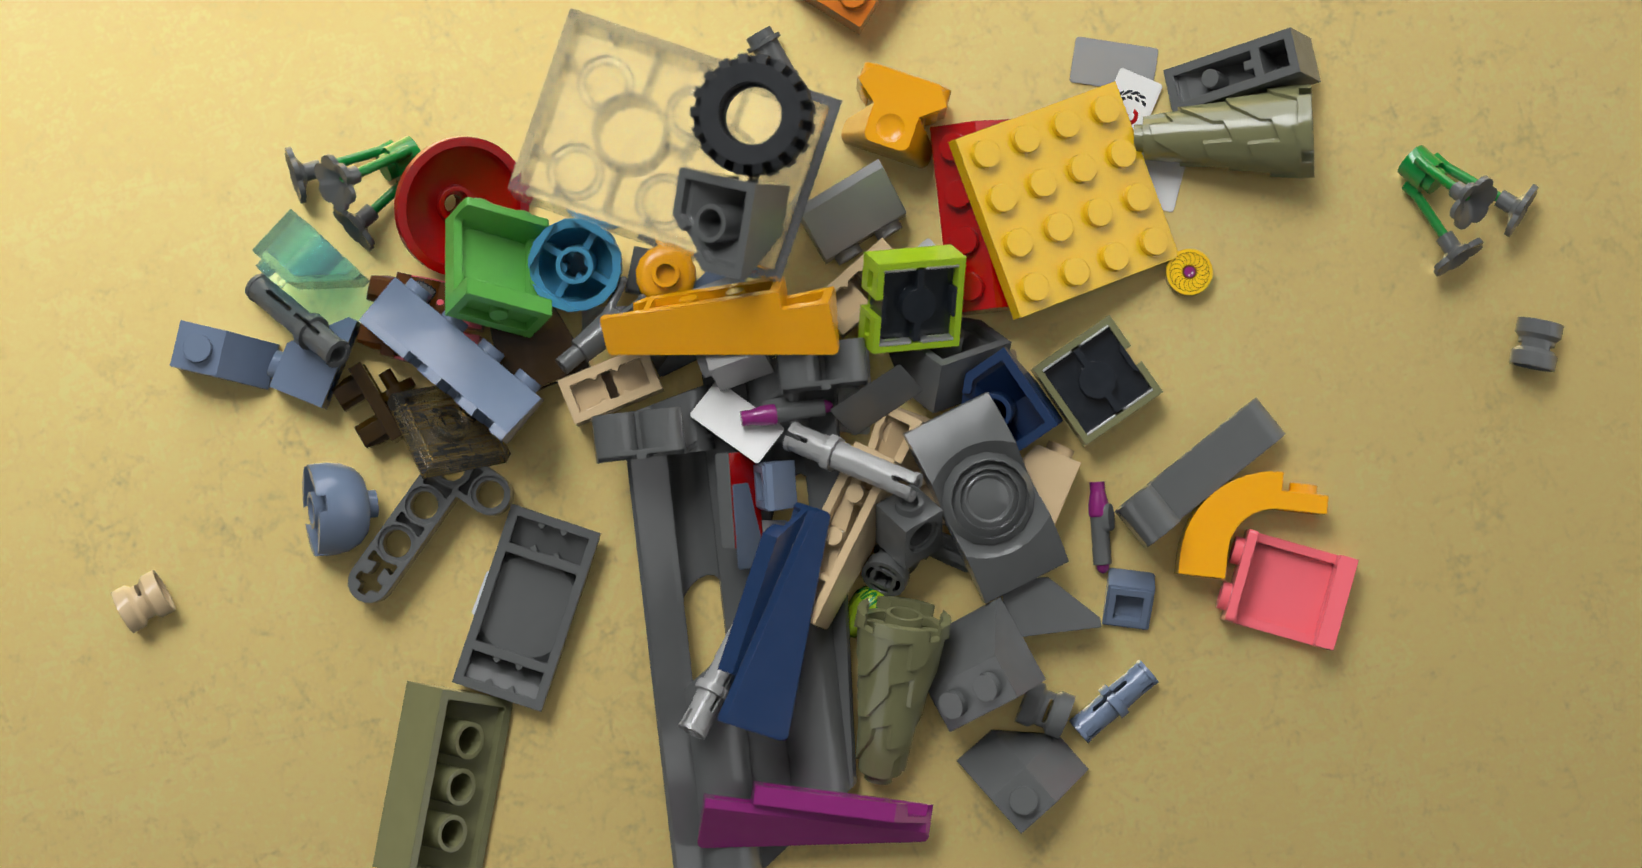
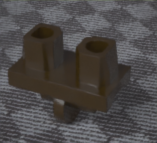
M359 362L350 367L348 370L351 375L335 386L332 392L345 412L365 400L368 401L375 415L354 427L365 447L370 449L389 440L397 443L404 439V435L389 403L394 401L399 410L413 407L406 393L416 387L412 377L398 382L391 368L385 370L378 375L387 389L382 393L365 364L362 365ZM408 409V410H403V411H404V413L406 414V413L410 412V411L413 410V409Z

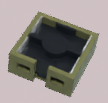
M1110 315L1030 370L1083 447L1163 393L1143 362L1141 361L1137 365L1133 362L1126 351L1131 345Z

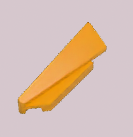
M784 276L645 297L633 303V311L611 315L606 314L599 319L606 349L610 355H834L839 350L835 287H826L788 295Z

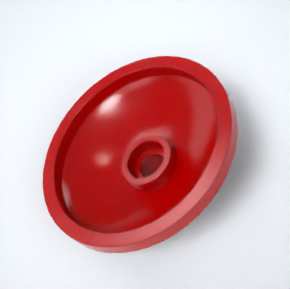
M454 136L441 139L420 151L404 170L398 183L394 200L396 228L408 252L428 269L445 275V219L466 197L481 198L492 204L529 212V194L525 178L513 158L496 144L471 136ZM454 195L456 199L455 206L447 211L445 201L447 197Z

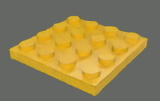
M1116 81L948 142L1013 320L1177 258L1176 253L1178 250L1142 152L1136 151L1134 146V130Z

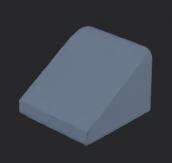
M1110 568L1107 576L1102 624L1148 630L1155 594V575L1150 572Z

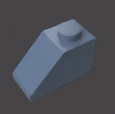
M347 317L329 325V329L341 339L346 340L352 350L359 333L360 322ZM293 340L286 344L284 352L277 350L273 355L267 371V376L272 377L269 387L327 410L333 396L332 389L337 386L347 360L339 367H329L312 350L302 349Z
M181 320L170 366L184 371L269 390L272 377L267 376V371L272 357L279 350L280 345Z

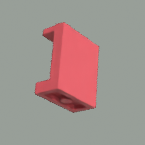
M1247 529L1244 532L1243 538L1235 536L1231 547L1228 563L1234 564L1235 568L1231 582L1223 581L1219 590L1216 608L1223 610L1220 620L1334 651L1359 560L1344 555L1328 553Z

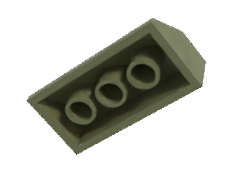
M407 681L372 867H483L513 702L488 694Z

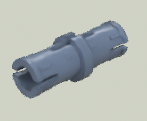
M1138 660L1136 664L1109 687L1106 684L1098 690L1100 695L1068 721L1083 739L1089 743L1092 741L1091 739L1118 716L1124 718L1129 713L1127 708L1154 685L1158 684L1159 681L1145 664Z

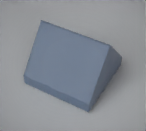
M794 460L755 463L753 471L756 507L764 511L794 508L793 505L797 503Z

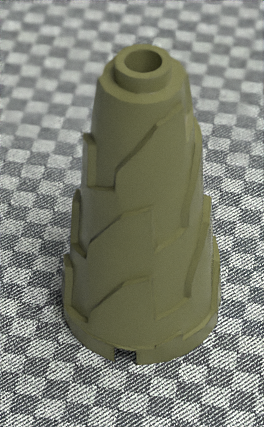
M1311 84L1267 88L1265 93L1226 98L1224 102L1178 107V111L1144 116L1143 124L1134 125V146L1136 151L1144 152V160L1176 162L1181 167L1229 168L1232 171L1270 173V177L1315 178Z
M878 596L876 603L878 608L869 609L870 602L868 598L864 599L857 607L854 627H857L856 654L858 658V729L855 758L859 759L858 769L865 774L864 778L868 782L879 785L890 784L892 778L898 777L902 771H905L915 729L923 714L928 691L938 670L945 639H949L952 621L950 615L945 610L941 613L940 620L933 617L935 608L933 604L898 596Z

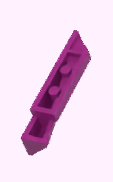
M753 781L751 799L704 793L697 844L701 848L925 842L929 838L933 804Z

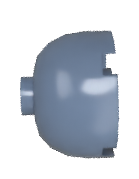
M321 462L307 464L304 467L302 477L303 507L308 506L310 524H306V531L313 555H337L348 552L360 545L369 532L370 518H376L379 515L378 497L375 489L367 490L363 477L354 468L341 463Z

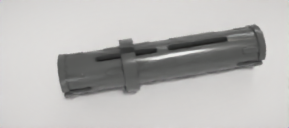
M257 274L248 281L245 288L247 298L259 305L275 321L291 332L296 344L304 350H312L329 367L336 368L345 363L350 355L351 347L346 340L341 339L329 329L328 321L318 313H310L292 296L275 284L267 274Z

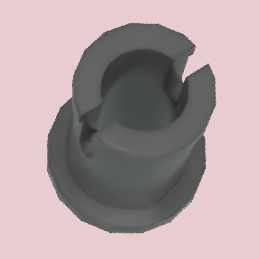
M768 26L746 39L750 46L747 49L749 54L754 53L758 55L760 53L769 55L773 59H779L799 74L794 69L777 39L781 36L779 31L774 33L771 26Z

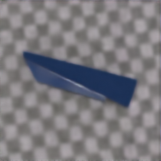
M799 502L793 505L794 510L791 519L785 525L772 524L762 533L718 666V670L736 676L717 720L780 741H785L789 735L831 517L827 511Z

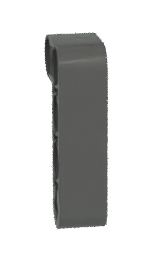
M1256 397L1130 497L1115 512L1144 548L1149 547L1176 526L1186 514L1264 453L1286 433Z
M446 446V447L441 448V449H439V450H442V451L450 450V449H453V447H452V446ZM462 448L456 450L457 454L468 453V451ZM455 451L444 452L445 457L456 454ZM434 454L430 460L442 458L443 455ZM471 454L461 455L464 459L472 458ZM444 459L429 461L425 467L442 464ZM474 460L465 462L466 465L476 464ZM486 464L466 467L463 476L455 481L447 480L442 472L423 476L420 473L352 568L348 576V587L351 594L357 600L364 603H378L385 600L394 591L459 499L484 515L498 516L505 513L513 503L514 491L512 485L506 478ZM441 466L423 469V472L425 474L440 471ZM490 481L498 482L504 491L502 502L494 508L485 507L479 499L481 487ZM425 492L432 493L438 501L436 514L428 519L420 518L414 510L416 498ZM398 530L406 532L411 541L409 551L402 557L393 556L387 548L389 536ZM376 553L384 561L397 565L394 573L389 568H384L378 576L377 581L382 585L380 591L370 590L367 593L363 591L366 583L361 579L362 574H373L381 565V562L373 560Z

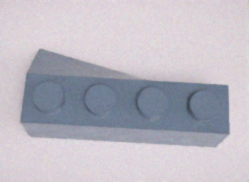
M395 277L359 319V322L403 359L414 365L434 385L450 395L466 412L486 425L489 431L497 438L508 444L543 403L544 400L536 394L541 385L520 368L513 375L503 367L500 362L505 355L483 338L477 345L463 332L469 325L461 319L446 316L445 311L442 314L438 313L427 303L433 295L415 280L410 278L404 284Z

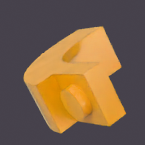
M1280 471L1253 473L1225 483L1201 502L1188 518L1178 542L1174 574L1225 579L1230 540L1237 527L1246 518L1262 510L1326 515L1329 496L1318 495V486L1301 483H1289V491H1283L1284 472Z

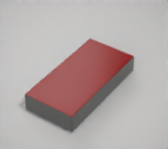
M739 451L715 454L722 548H737L732 489L734 484L748 483L760 535L762 536L763 533L761 510L756 507L753 471L755 462Z

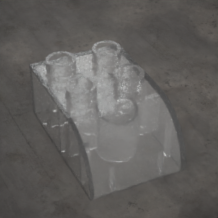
M570 8L508 190L517 201L567 218H579L598 224L611 233L652 247L661 246L690 256L693 261L697 262L694 256L697 252L688 232L680 230L672 213L680 167L737 175L717 165L710 157L705 155L700 148L699 140L694 137L691 128L694 127V120L690 117V106L695 105L696 98L693 94L696 86H702L705 81L703 78L704 74L709 69L714 71L720 66L718 62L722 59ZM758 87L746 89L737 94L731 101L726 115L727 127L730 133L740 142L746 144L764 142L775 133L780 124L781 106L777 98L768 90ZM810 90L812 94L810 96L816 108V115H814L815 132L814 135H810L807 143L810 146L805 154L801 152L795 159L797 162L790 168L785 167L779 170V174L773 176L762 175L760 178H757L789 185L790 190L783 233L749 278L765 279L780 283L842 100Z

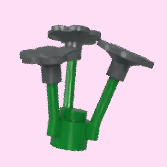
M405 136L395 142L390 139L376 147L338 158L329 153L321 157V162L316 159L301 163L295 157L291 146L285 148L286 153L284 154L290 171L291 181L297 192L300 204L307 202L306 187L308 181L318 179L322 197L325 201L332 202L334 206L332 213L335 218L343 225L351 238L359 242L370 252L374 249L375 241L369 234L368 227L379 218L377 213L395 198L397 186L404 170L421 150L410 136ZM376 158V160L364 164L360 167L352 165L365 160ZM380 170L387 181L396 179L397 182L371 206L365 204L355 214L347 211L350 204L356 201V192L353 185L360 183L363 176Z
M1423 145L1413 149L1398 168V174L1406 180L1402 190L1415 201L1439 237L1437 243L1445 253L1443 259L1434 266L1433 272L1436 276H1440L1448 270H1453L1462 265L1469 257L1475 255L1483 248L1482 244L1484 242L1481 238H1476L1469 243L1461 244L1453 231L1448 232L1421 193L1423 190L1431 194L1441 185L1449 190V196L1456 201L1450 209V217L1454 219V225L1460 230L1466 229L1471 223L1480 222L1486 216L1488 206L1495 201L1494 206L1508 213V223L1504 235L1510 237L1525 216L1539 188L1533 184L1520 197H1516L1506 190H1503L1501 193L1493 186V180L1490 177L1482 176L1477 179L1449 163L1439 153H1431ZM1447 174H1449L1450 176L1456 178V179L1459 180V181H1458V182L1453 181L1451 178H1449V177L1447 176Z

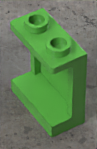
M466 197L445 219V315L530 338L552 316V300L538 296L533 286L535 283L530 277V268L528 269V257L533 242L549 226V220L532 215L524 210H514L492 204L485 199Z

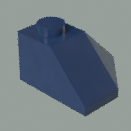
M1003 347L965 374L961 404L988 392L1016 441L1019 451L1064 421L1038 382L1006 347Z

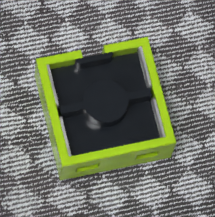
M951 244L865 251L861 287L869 295L868 304L860 305L858 338H865V347L872 354L959 346L966 257Z

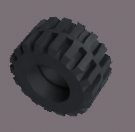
M749 53L737 54L738 58L731 60L725 58L718 62L720 65L714 71L709 69L704 74V83L701 87L696 86L694 91L695 105L690 106V117L694 120V127H691L694 137L699 140L700 148L705 155L729 172L749 178L779 174V170L793 166L797 162L795 159L801 152L805 154L810 146L807 143L810 135H814L816 128L814 124L816 108L810 96L812 94L800 76L779 59L776 60L769 55L760 53L758 55H750ZM753 87L763 88L771 92L781 106L780 124L775 133L764 142L758 144L740 142L730 133L727 127L726 115L728 107L734 97L740 92Z

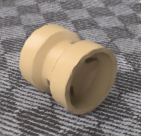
M155 570L140 576L138 584L132 587L122 586L111 592L113 602L120 616L132 633L146 627L148 620L154 616L164 617L176 611L170 593Z

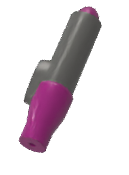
M786 397L774 398L763 401L761 406L751 410L740 411L742 427L750 425L770 426L782 422L826 416V413H829L833 408V404L829 400H824L823 397L790 402Z
M1105 481L1089 482L1088 515L1091 524L1093 565H1096L1099 573L1104 574L1108 571L1109 564H1112L1110 531L1115 528V516L1113 506L1109 504L1106 496Z

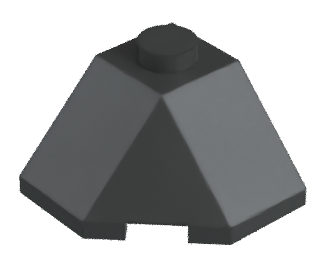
M680 167L672 215L680 230L687 231L695 245L697 252L694 256L702 271L739 280H747L783 233L790 186L746 176Z
M962 317L959 346L888 353L893 366L901 365L923 389L921 393L913 398L932 413H936L961 404L965 374L1003 347L1010 351L1011 341L982 320Z
M991 729L956 760L1021 834L1049 810L1088 770L1087 766L1061 737L1056 739L1040 732Z

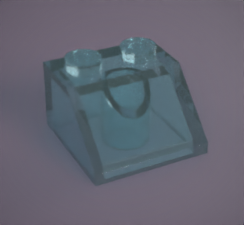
M292 209L252 249L261 258L255 266L281 288L287 283L298 290L365 287L370 282L358 268Z

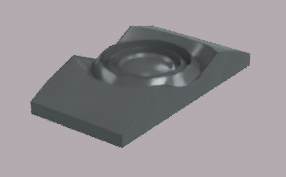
M988 392L903 433L904 439L935 503L943 510V520L983 603L986 604L1069 562L1052 517L1027 472L1017 443Z
M511 504L452 680L453 683L542 712L590 572L601 533Z

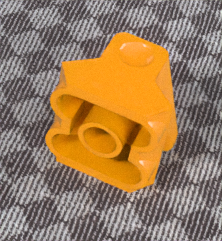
M865 62L861 74L857 77L856 89L867 107L846 120L841 133L843 142L916 168H925L930 162L933 151L932 144L923 126L934 124L936 121L945 118L951 91L940 84L877 63Z

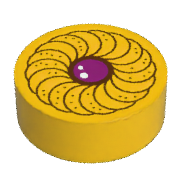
M1183 249L1176 253L1177 258L1167 262L1165 268L1166 282L1179 295H1197L1205 290L1212 280V264L1209 258L1199 250Z

